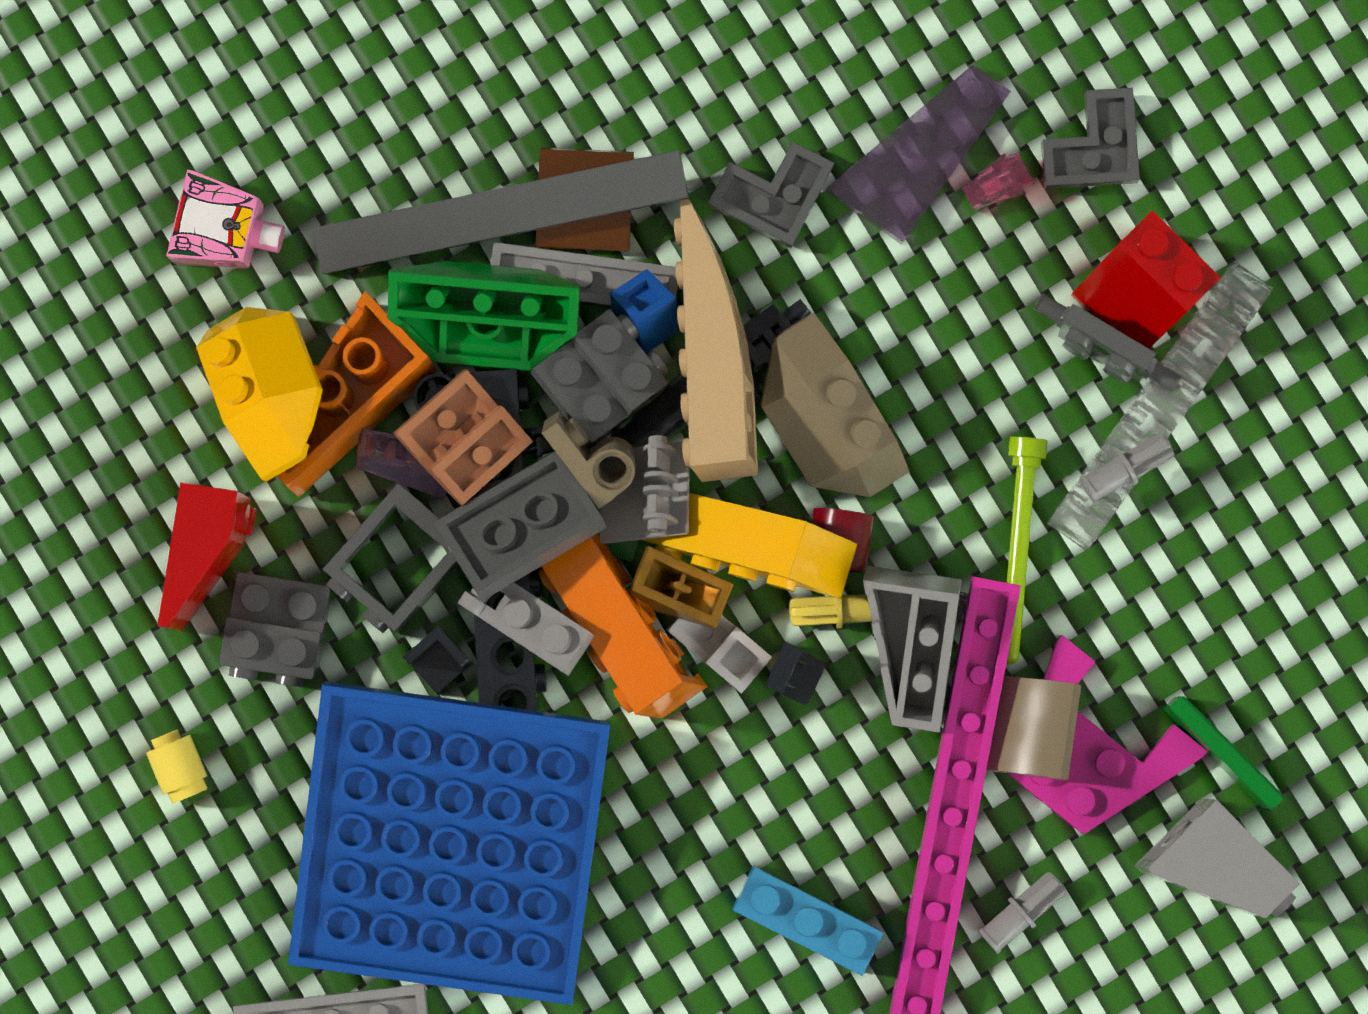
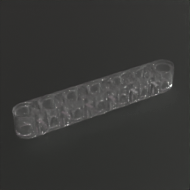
M1233 261L1161 361L1162 365L1182 375L1174 391L1171 393L1166 388L1149 379L1080 477L1113 460L1115 452L1120 450L1122 453H1125L1156 434H1162L1168 439L1263 305L1273 287L1236 261ZM1078 478L1047 524L1087 551L1134 486L1129 482L1094 504L1086 494Z

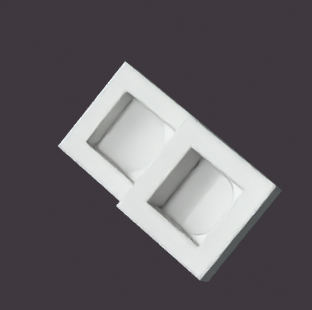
M721 615L717 628L714 629L679 618H675L666 629L740 693L747 688L772 658L723 615Z

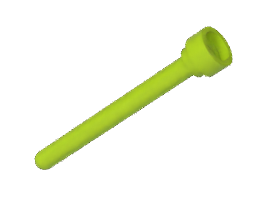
M1010 437L1008 456L1013 457L1012 466L1017 467L1007 583L1021 585L1006 662L1009 665L1017 662L1020 652L1035 469L1041 467V459H1046L1048 440L1039 438Z

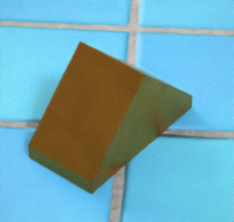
M648 546L645 549L629 591L659 613L714 629L717 628L734 584Z

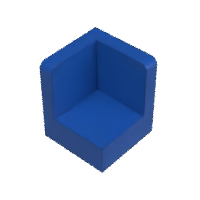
M648 269L610 293L612 312L616 317L624 314L632 321L639 334L635 341L645 354L678 333L680 328L677 318L676 297Z

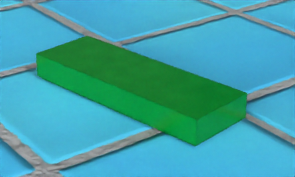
M1185 696L1174 697L1163 708L1194 741L1208 751L1207 754L1263 810L1272 811L1284 799L1282 797L1283 794Z

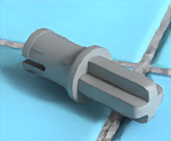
M1156 434L1125 453H1122L1120 450L1115 452L1113 460L1087 475L1079 477V480L1086 494L1095 504L1099 502L1098 500L1129 482L1134 486L1138 483V477L1171 459L1174 456V452L1167 438L1162 434Z
M1050 872L1045 873L1018 898L1014 900L1010 897L1008 899L1010 904L985 927L980 928L978 932L994 951L999 954L1001 949L1028 926L1032 929L1036 927L1034 921L1065 895L1066 890L1055 875Z

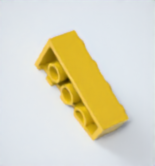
M689 493V534L642 539V541L655 545L656 550L676 559L682 560L683 555L692 557L690 564L700 568L718 572L721 565L729 568L728 574L745 580L756 582L757 576L767 578L766 584L783 590L794 592L795 587H800L839 599L842 597L857 548V543L807 521Z

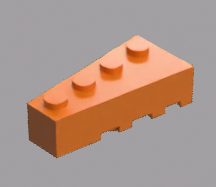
M364 291L356 303L357 308L346 325L342 324L333 337V344L319 365L315 364L314 366L323 390L315 423L306 442L309 444L306 459L277 475L297 497L303 495L408 398L422 378L437 371L429 357L399 326H396L387 318V313L366 291Z
M599 533L541 566L542 569L538 571L542 582L552 594L559 593L567 606L563 610V614L595 635L590 642L592 648L588 650V653L601 672H609L617 685L613 690L614 695L628 713L633 711L635 715L662 719L708 687L698 673L693 677L688 676L679 663L684 652L674 638L670 639L661 629L656 631L652 625L656 621L654 610L634 594L629 593L625 586L631 582V578L607 544L600 543Z

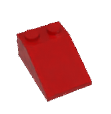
M180 483L157 626L183 632L244 546L245 535H253L256 523V508L250 507L251 499L235 490Z

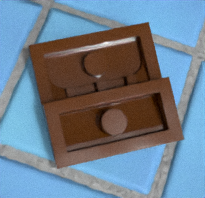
M541 147L538 180L634 160V152ZM631 210L536 230V247L629 251Z

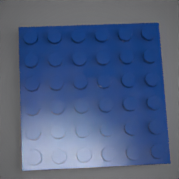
M325 681L321 689L288 965L572 1005L611 721Z

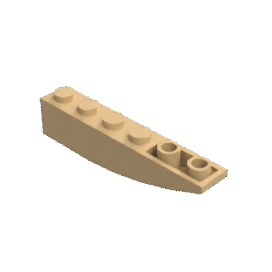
M689 199L680 200L681 218L674 220V233L678 246H682V261L676 262V279L680 290H683L684 305H678L677 308L678 324L681 333H685L686 348L679 351L681 374L684 378L687 377V393L681 394V412L684 421L688 422L689 438H684L682 441L683 459L686 467H691L702 482L757 476L754 382L748 343L738 304L722 260L702 219Z

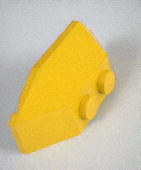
M245 307L208 329L196 349L224 425L259 477L267 482L306 459L309 444L306 442L315 423L323 389L295 316L288 311Z

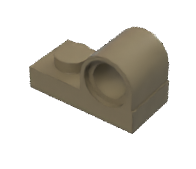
M558 411L544 421L543 436L599 509L612 501L615 496L632 483L635 476L636 453L632 445L626 440L619 437H608L588 448L586 443L589 442V438L574 418L567 421L561 411ZM615 456L624 461L626 468L619 473H609L601 467L600 462L606 457Z

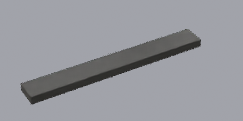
M677 150L323 225L312 229L321 274L326 275L689 198L681 153Z

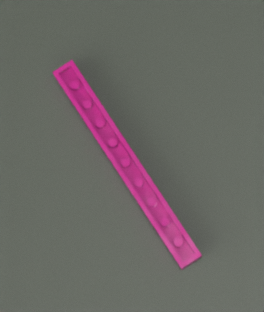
M971 576L889 1014L941 1013L1021 585Z

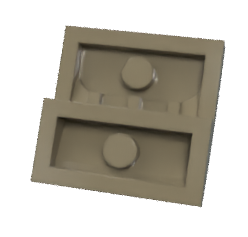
M1004 676L986 771L1021 774L1036 778L1068 780L1081 685L1052 680Z

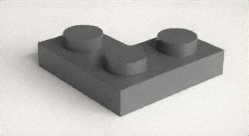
M1133 87L1086 90L1084 102L1087 137L1043 139L1041 142L1044 189L1135 184L1140 180Z
M792 142L771 183L729 162L708 202V207L792 248L834 166V162Z

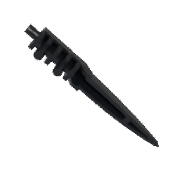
M801 299L782 313L773 304H770L743 325L748 343L752 376L767 370L773 338L811 314ZM681 373L669 382L659 396L621 423L619 428L612 431L606 438L619 437L626 440L633 448L642 447L648 444L650 436L662 435L668 438L688 423L683 419L680 403L681 394L687 393V377L684 378ZM753 378L756 405L762 400L763 389Z

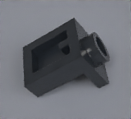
M785 641L764 687L806 705L809 703L824 671L825 662L802 652L803 649Z

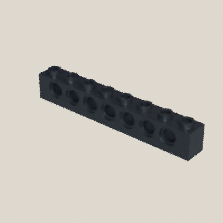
M517 369L469 372L498 406H503L522 428L521 410L530 409L528 381H520ZM525 448L512 460L513 469L507 478L502 480L492 478L467 502L524 470V456H531L530 453L533 448L530 450ZM539 569L514 582L535 597H541ZM498 591L490 596L486 605L495 610L497 602L505 594ZM474 614L479 703L501 706V700L507 692L519 690L526 696V710L539 711L538 693L547 692L545 664H537L536 654L520 645L524 651L523 663L513 670L504 669L498 660L499 651L504 645L517 642Z

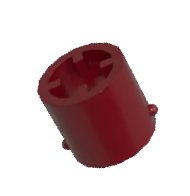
M813 508L811 524L857 543L849 572L865 573L868 564L874 516L842 509Z

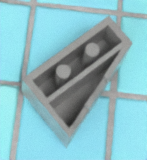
M867 566L863 584L868 598L874 639L876 638L881 662L880 669L891 723L894 726L940 732L962 579Z

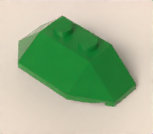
M452 261L401 267L389 270L387 318L396 326H399L435 362L530 371L566 341L568 342L577 335L580 286L541 269Z

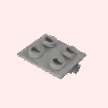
M650 436L647 445L633 448L636 453V468L632 483L615 496L612 501L601 507V516L607 527L600 531L601 544L689 534L690 467H686L683 459L682 441L668 443L666 436ZM615 456L606 457L601 461V467L609 473H619L626 468L624 461Z

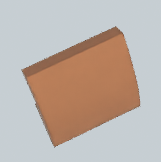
M463 370L393 432L417 461L460 505L465 504L533 442L505 408L498 406L468 370Z

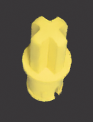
M866 594L842 595L841 599L832 596L800 597L791 599L789 604L790 621L794 626L836 624V628L840 629L844 623L872 621Z

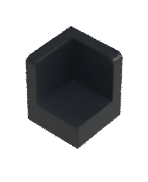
M437 626L402 657L419 673L437 695L474 664L440 626Z

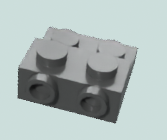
M610 309L581 329L567 344L543 360L531 371V375L569 421L574 418L581 425L589 438V442L586 443L589 447L659 396L669 384L664 378L668 374V369L663 360L653 351L645 354L635 341L639 334L632 321L624 314L616 317Z
M237 572L230 617L226 618L218 665L230 667L228 676L257 680L258 671L277 674L276 684L303 688L305 679L317 681L332 589L324 585Z

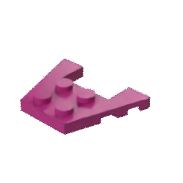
M1060 635L1055 641L1051 658L1042 679L1078 684L1095 661L1063 635ZM1078 712L1068 780L1036 778L1010 773L1007 775L1078 832L1085 834L1204 757L1208 751L1173 724L1141 762Z

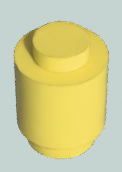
M177 729L151 740L154 749L146 752V755L163 795L168 793L172 804L207 789L203 779L207 777V774L190 734L181 738Z

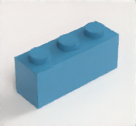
M754 865L732 907L733 911L863 976L884 934L882 930Z

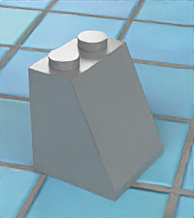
M1200 799L1134 865L1144 874L1262 918H1267L1270 914L1274 917L1282 914L1296 899L1292 892L1300 885L1218 800Z

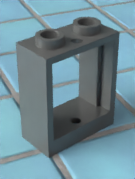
M398 483L323 570L332 577L326 585L347 603L353 596L367 608L362 616L375 628L384 633L390 627L399 634L459 564L434 524L439 518ZM398 508L445 548L448 553L393 614L343 569L395 509Z

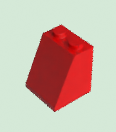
M1152 210L1073 291L1071 296L1088 313L1150 349L1221 277Z

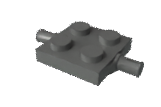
M1042 293L1033 308L1034 311L1057 323L1056 326L1060 328L1058 337L1065 340L1062 346L1067 351L1083 360H1087L1090 355L1105 364L1103 371L1118 382L1128 384L1129 380L1139 385L1142 378L1146 380L1149 378L1172 393L1182 377L1181 374L1179 375L1159 363V359L1154 357L1155 352L1074 304L1071 307H1065L1045 295V293Z

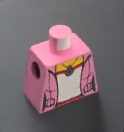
M187 169L166 256L174 264L249 268L254 248L275 253L280 252L285 226L261 221L264 204L256 196Z

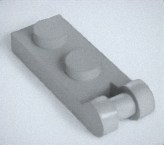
M512 583L500 590L505 596L495 610L486 605L490 597L481 601L474 588L470 593L466 591L463 593L458 604L568 676L595 636L516 583Z

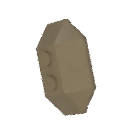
M811 313L773 338L760 406L810 487L871 497L910 472L897 439L855 369L814 313Z

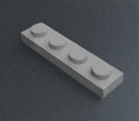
M497 242L493 244L490 265L541 269L580 286L579 304L612 308L610 293L646 269L677 298L678 283L676 267Z
M411 984L240 1004L233 1006V1014H428L425 984Z

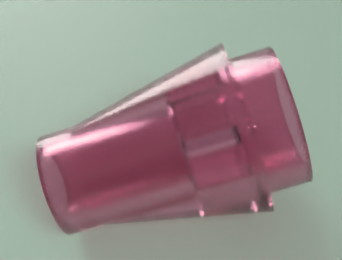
M1016 151L1009 156L1003 153L970 183L961 188L975 212L982 207L1027 194L1025 189L1035 183L1019 153Z

